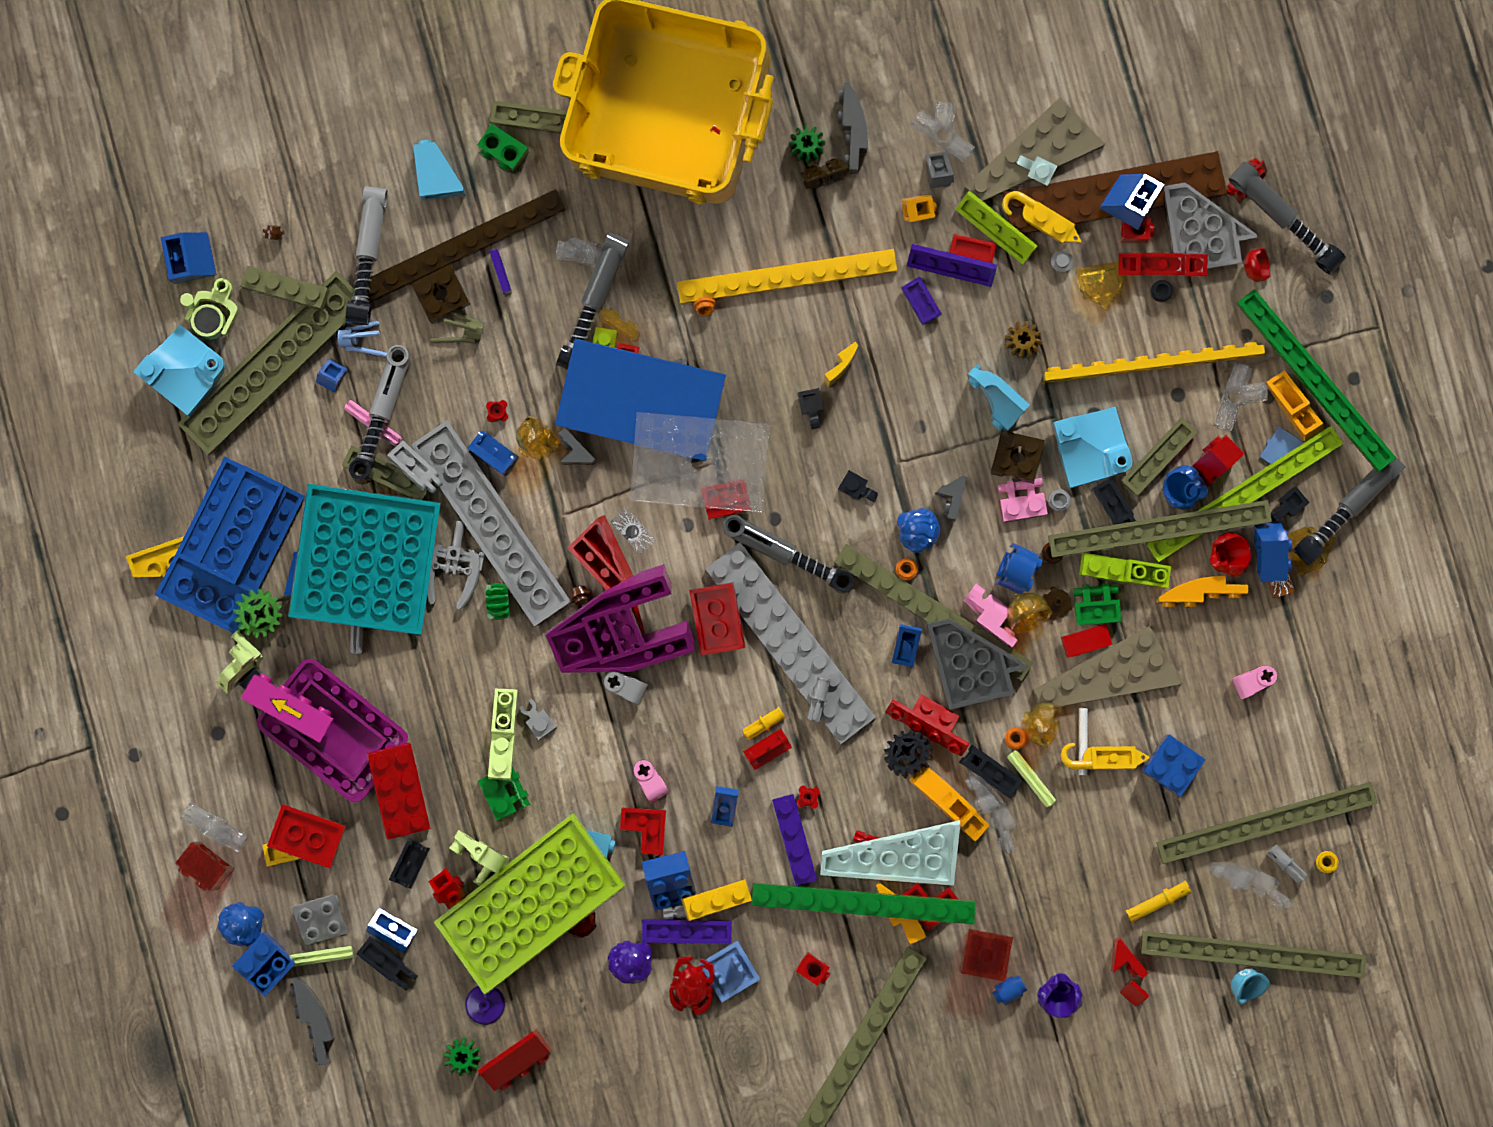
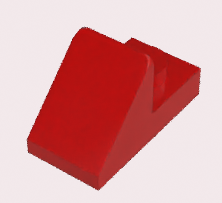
M1117 937L1114 940L1111 972L1114 973L1127 962L1128 966L1126 969L1134 978L1138 976L1140 979H1143L1149 973L1121 938Z

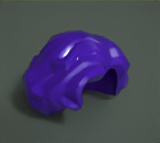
M627 940L618 943L610 950L607 958L609 971L621 983L635 984L643 982L652 971V949L649 945L642 942L632 943Z
M1058 973L1053 975L1046 984L1038 989V1003L1046 1014L1054 1017L1068 1018L1077 1012L1083 1004V994L1080 986L1072 982L1066 974Z

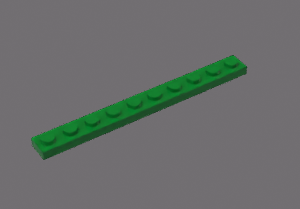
M1254 289L1239 300L1236 305L1376 472L1379 473L1392 463L1396 456L1259 293Z
M753 883L752 906L972 925L975 924L977 901Z

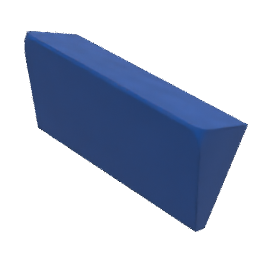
M379 908L368 924L366 932L398 951L405 953L417 929Z

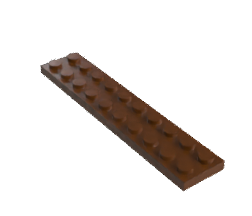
M1218 151L1051 183L1048 186L1040 185L1014 190L1027 195L1036 202H1040L1074 224L1114 217L1100 209L1120 175L1146 174L1163 183L1164 186L1187 183L1207 199L1227 194ZM1163 188L1152 209L1165 207ZM1013 191L1004 192L1003 197H1005L1008 193ZM1016 199L1010 200L1008 208L1012 214H1007L1009 223L1022 234L1039 232L1040 230L1023 219L1022 214L1025 204Z

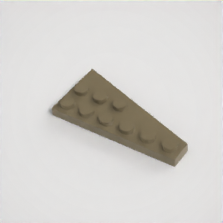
M1059 98L965 186V189L984 202L1032 179L1027 176L1030 170L1017 164L1020 155L1032 161H1035L1036 157L1039 156L1057 165L1058 168L1091 151L1104 147L1105 143Z
M1148 626L1035 688L1033 692L1044 710L1181 685L1182 683L1152 629Z

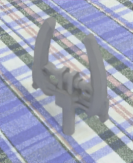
M456 521L452 546H448L446 549L442 548L444 545L438 544L434 547L427 600L431 605L436 602L434 590L435 570L443 569L445 574L450 575V572H453L454 576H457L458 573L468 575L463 593L456 606L460 610L465 607L476 588L480 571H482L485 553L480 552L476 554L474 550L465 552L461 548L465 526L463 521ZM438 557L445 558L447 564L438 563ZM463 561L469 562V567L462 568L459 565Z

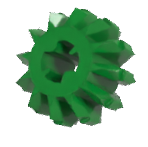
M804 125L803 132L797 127V135H790V139L793 141L789 142L788 146L794 148L791 151L792 156L799 153L798 161L806 157V163H810V156L814 160H818L817 153H824L822 146L826 145V141L820 140L823 137L822 132L815 134L817 127L814 126L811 131H808V125ZM806 140H810L811 147L809 145L808 148L803 147V141L806 143Z
M499 583L487 585L485 588L487 617L490 620L508 618L510 615L508 587L506 584Z
M463 1037L461 1045L458 1039H454L453 1044L455 1047L450 1044L446 1046L451 1053L443 1054V1057L450 1058L444 1065H453L450 1073H453L458 1068V1076L463 1075V1069H465L467 1075H470L472 1073L470 1066L473 1069H478L479 1066L473 1061H481L482 1057L475 1056V1053L480 1051L479 1047L474 1050L471 1048L475 1041L472 1040L469 1045H466L467 1038ZM459 1051H461L462 1054L466 1053L468 1055V1057L465 1059L467 1062H463V1060L457 1059V1056L460 1055L458 1053Z

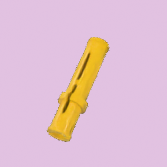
M1185 880L1170 889H1163L1162 893L1125 911L1131 923H1134V921L1168 904L1170 906L1175 904L1174 901L1192 892Z

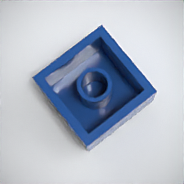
M1167 734L1159 743L1141 772L1177 797H1181L1206 759L1170 734Z

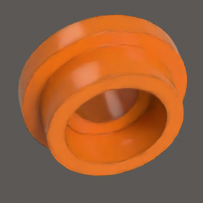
M706 296L700 297L694 302V310L700 316L711 315L716 307L715 300Z
M910 558L901 559L896 565V574L903 580L913 579L918 572L916 562ZM908 565L911 571L904 573L902 570L903 566Z
M1011 728L1005 734V743L1011 749H1021L1027 742V735L1021 728ZM1014 734H1017L1020 737V740L1017 743H1014L1012 741V736Z

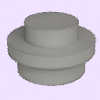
M1060 250L1053 254L1051 265L1055 271L1064 273L1072 267L1073 258L1069 252Z
M1061 489L1053 491L1048 498L1049 506L1058 512L1066 510L1071 502L1069 494Z

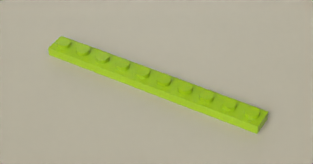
M1331 425L1198 511L1252 503L1344 443ZM1202 534L1148 542L1146 546L1158 563Z

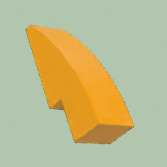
M1285 370L1266 382L1277 403L1304 442L1323 431V422L1312 410L1310 402Z
M875 884L878 893L894 894L882 884ZM889 917L893 927L899 924L902 925L909 944L926 938L918 920Z

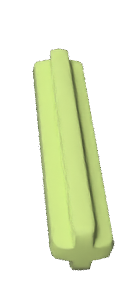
M1017 750L1011 752L1007 758L1046 807L1054 804L1056 799Z
M352 946L290 956L296 963L293 966L295 967L349 959L353 957Z

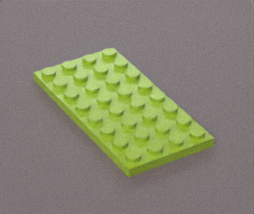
M571 814L503 867L498 874H494L439 917L434 923L483 993L488 994L626 887V884L576 815Z

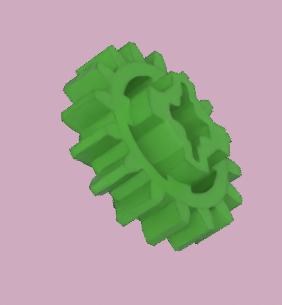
M257 589L256 594L253 590H249V596L241 594L242 602H235L239 608L233 609V612L238 614L234 621L241 622L238 628L240 630L245 629V634L250 635L252 632L253 636L258 638L260 632L265 637L267 636V630L275 631L273 628L274 624L280 625V622L276 619L283 615L277 612L282 606L275 604L278 600L277 597L273 596L270 598L271 592L266 591L263 595L262 589ZM257 599L255 603L248 604L250 601ZM269 605H270V607H271V615L269 614V611H268ZM258 610L262 613L260 616L254 614V611ZM244 611H246L248 616L246 621L244 618ZM267 622L265 625L258 627L260 623Z

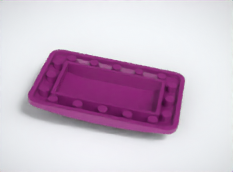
M305 659L284 683V686L293 690L291 695L297 698L302 695L311 700V706L319 709L321 706L332 712L330 716L334 719L321 742L312 739L264 711L257 718V726L262 733L347 800L359 802L365 798L374 786L366 753L407 743L408 735L403 728L318 661Z

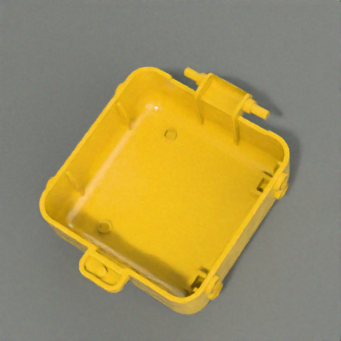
M603 0L595 11L583 55L573 52L563 54L559 59L553 80L555 92L561 97L571 99L560 136V146L563 153L577 170L583 172L584 176L591 179L604 177L687 197L689 201L698 205H704L706 202L718 204L727 201L736 191L743 163H751L754 150L758 148L759 143L763 142L774 99L771 98L774 76L768 75L771 56L763 35L757 29L747 26V23L739 20L729 22L643 2L642 0ZM714 125L721 130L720 135L710 131Z

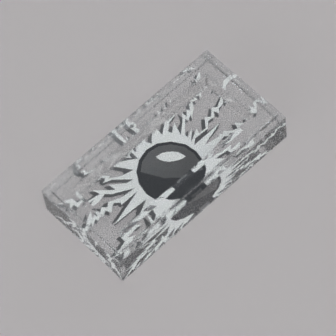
M627 507L610 521L639 554L656 541L653 535Z

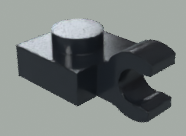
M819 388L797 392L801 414L809 415L811 430L820 428L817 412L823 411V404Z
M848 470L838 488L839 491L855 500H858L861 495L875 502L878 496L876 491L865 487L868 480Z
M1293 486L1277 500L1281 506L1271 513V519L1273 522H1278L1287 513L1290 517H1294L1310 502L1297 486Z

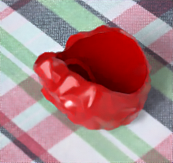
M1232 532L1220 535L1212 543L1210 564L1216 571L1226 573L1232 577L1244 574L1252 560L1251 549L1247 540Z

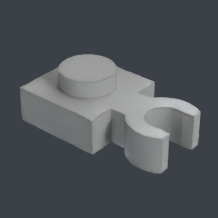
M530 699L529 702L532 704V709L526 711L523 706H520V711L530 717L526 724L536 738L540 740L557 727L544 709L539 713L537 712L536 702Z

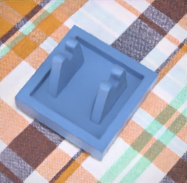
M738 940L705 959L714 964L715 980L711 985H713L721 1002L760 980ZM703 968L705 975L709 977L708 970Z

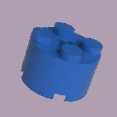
M1012 543L1010 547L1013 550L1011 553H1005L997 571L1000 580L995 579V583L1018 594H1022L1024 591H1030L1034 582L1031 578L1034 571L1037 572L1039 570L1042 559L1038 558V553Z

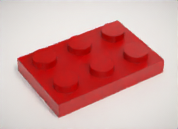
M734 582L689 590L701 655L745 648Z
M282 804L267 847L331 868L346 826Z

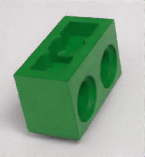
M492 123L477 144L480 150L479 154L489 161L492 158L498 162L497 166L507 173L510 170L515 174L529 154L528 147ZM491 140L499 142L498 146L494 149L487 147L488 142ZM515 152L517 156L513 161H508L505 159L507 153Z

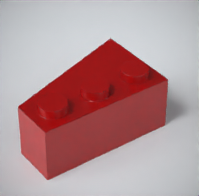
M1227 435L1222 438L1217 436L1202 450L1205 454L1192 467L1198 470L1199 475L1208 487L1229 470L1245 453Z
M605 515L598 517L567 547L606 591L633 577V573Z

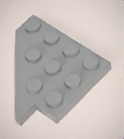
M1187 183L1163 186L1172 253L1208 254V268L1242 263L1239 241L1257 238L1256 233Z

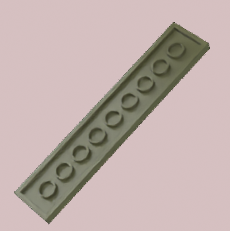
M337 271L321 285L330 290L323 311L300 305L207 395L190 417L186 415L177 423L207 455L210 456L314 356L338 330H341L347 324L345 320L348 301H351L354 296V288Z

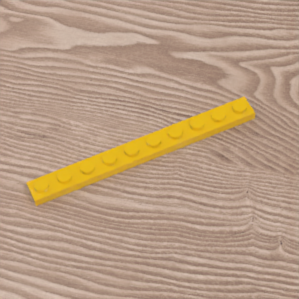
M894 249L678 281L677 285L681 305L694 303L704 296L712 299H721L897 272Z
M1250 342L1245 343L1244 347L1236 348L1235 345H1226L1222 347V350L1214 351L1213 347L1200 349V353H1192L1191 350L1178 352L1179 355L1170 356V353L1158 354L1157 358L1148 359V356L1135 357V361L1126 362V358L1113 360L1112 364H1104V361L1092 362L1091 366L1083 367L1082 364L1070 365L1069 369L1061 370V367L1047 368L1048 372L1043 374V383L1261 357L1265 354L1264 345Z

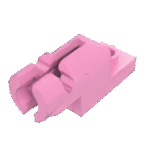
M975 584L963 600L976 614L978 612L981 614L975 622L1005 645L1012 648L1017 642V639L1014 638L1016 634L1007 627H1004V629L1000 627L1010 614L1009 609L992 594L982 599L985 589Z

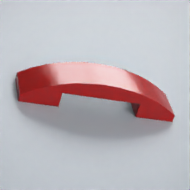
M1165 252L1119 253L1118 275L1207 276L1208 254Z

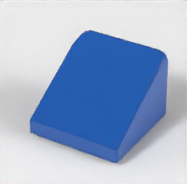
M328 359L317 373L316 383L335 392L347 372V368Z

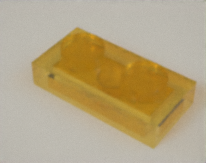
M603 307L598 314L600 319L632 341L636 342L640 337V332L637 331L639 327L629 320L627 322L619 318L621 315L614 309L610 308L607 310Z

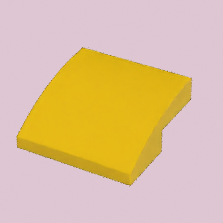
M856 342L837 355L836 361L838 365L824 375V382L828 387L839 380L851 365L858 349Z

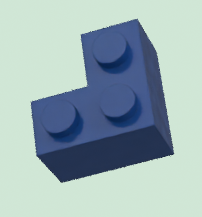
M1281 522L1254 525V546L1257 551V574L1260 581H1288V572H1291L1292 569L1291 560L1288 559V552H1292V541L1288 539L1287 530L1283 529Z

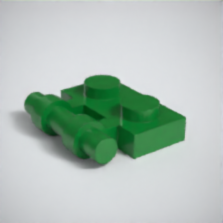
M1102 583L1101 586L1089 587V585H1082L1080 588H1073L1074 597H1083V602L1074 604L1076 626L1122 622L1120 599L1111 600L1110 594L1118 593V585ZM1102 595L1103 601L1091 602L1090 596Z
M513 766L511 780L488 779V776L478 780L496 821L517 812L514 803L517 801L520 802L522 808L531 805L527 798L529 796L528 792L523 789L519 781L520 775L518 771L515 772ZM511 783L516 793L511 797L505 786Z

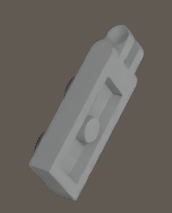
M404 441L399 443L387 455V458L421 490L428 489L433 494L436 488L431 484L432 482L438 488L443 485L438 479V472Z

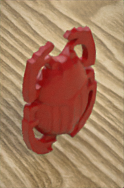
M692 956L679 957L674 967V978L669 989L670 1003L680 1012L685 1007H691L695 1015L702 1014L707 1011L713 999V985H708V983L713 984L715 980L714 964L700 959V963L704 965L694 967L688 962L693 960ZM682 965H687L685 970L679 972ZM703 968L708 970L709 977H706ZM673 990H675L676 996H677V998L679 999L680 1002H678V1000L675 998V995H674V991H673ZM706 997H709L703 1005L699 1006L700 1003L704 1002Z

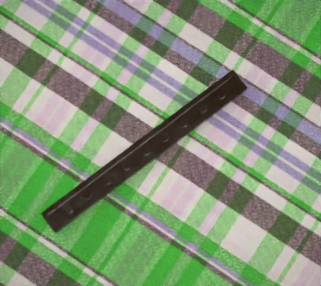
M556 189L371 276L370 279L372 281L369 283L371 290H368L369 303L565 211V207Z

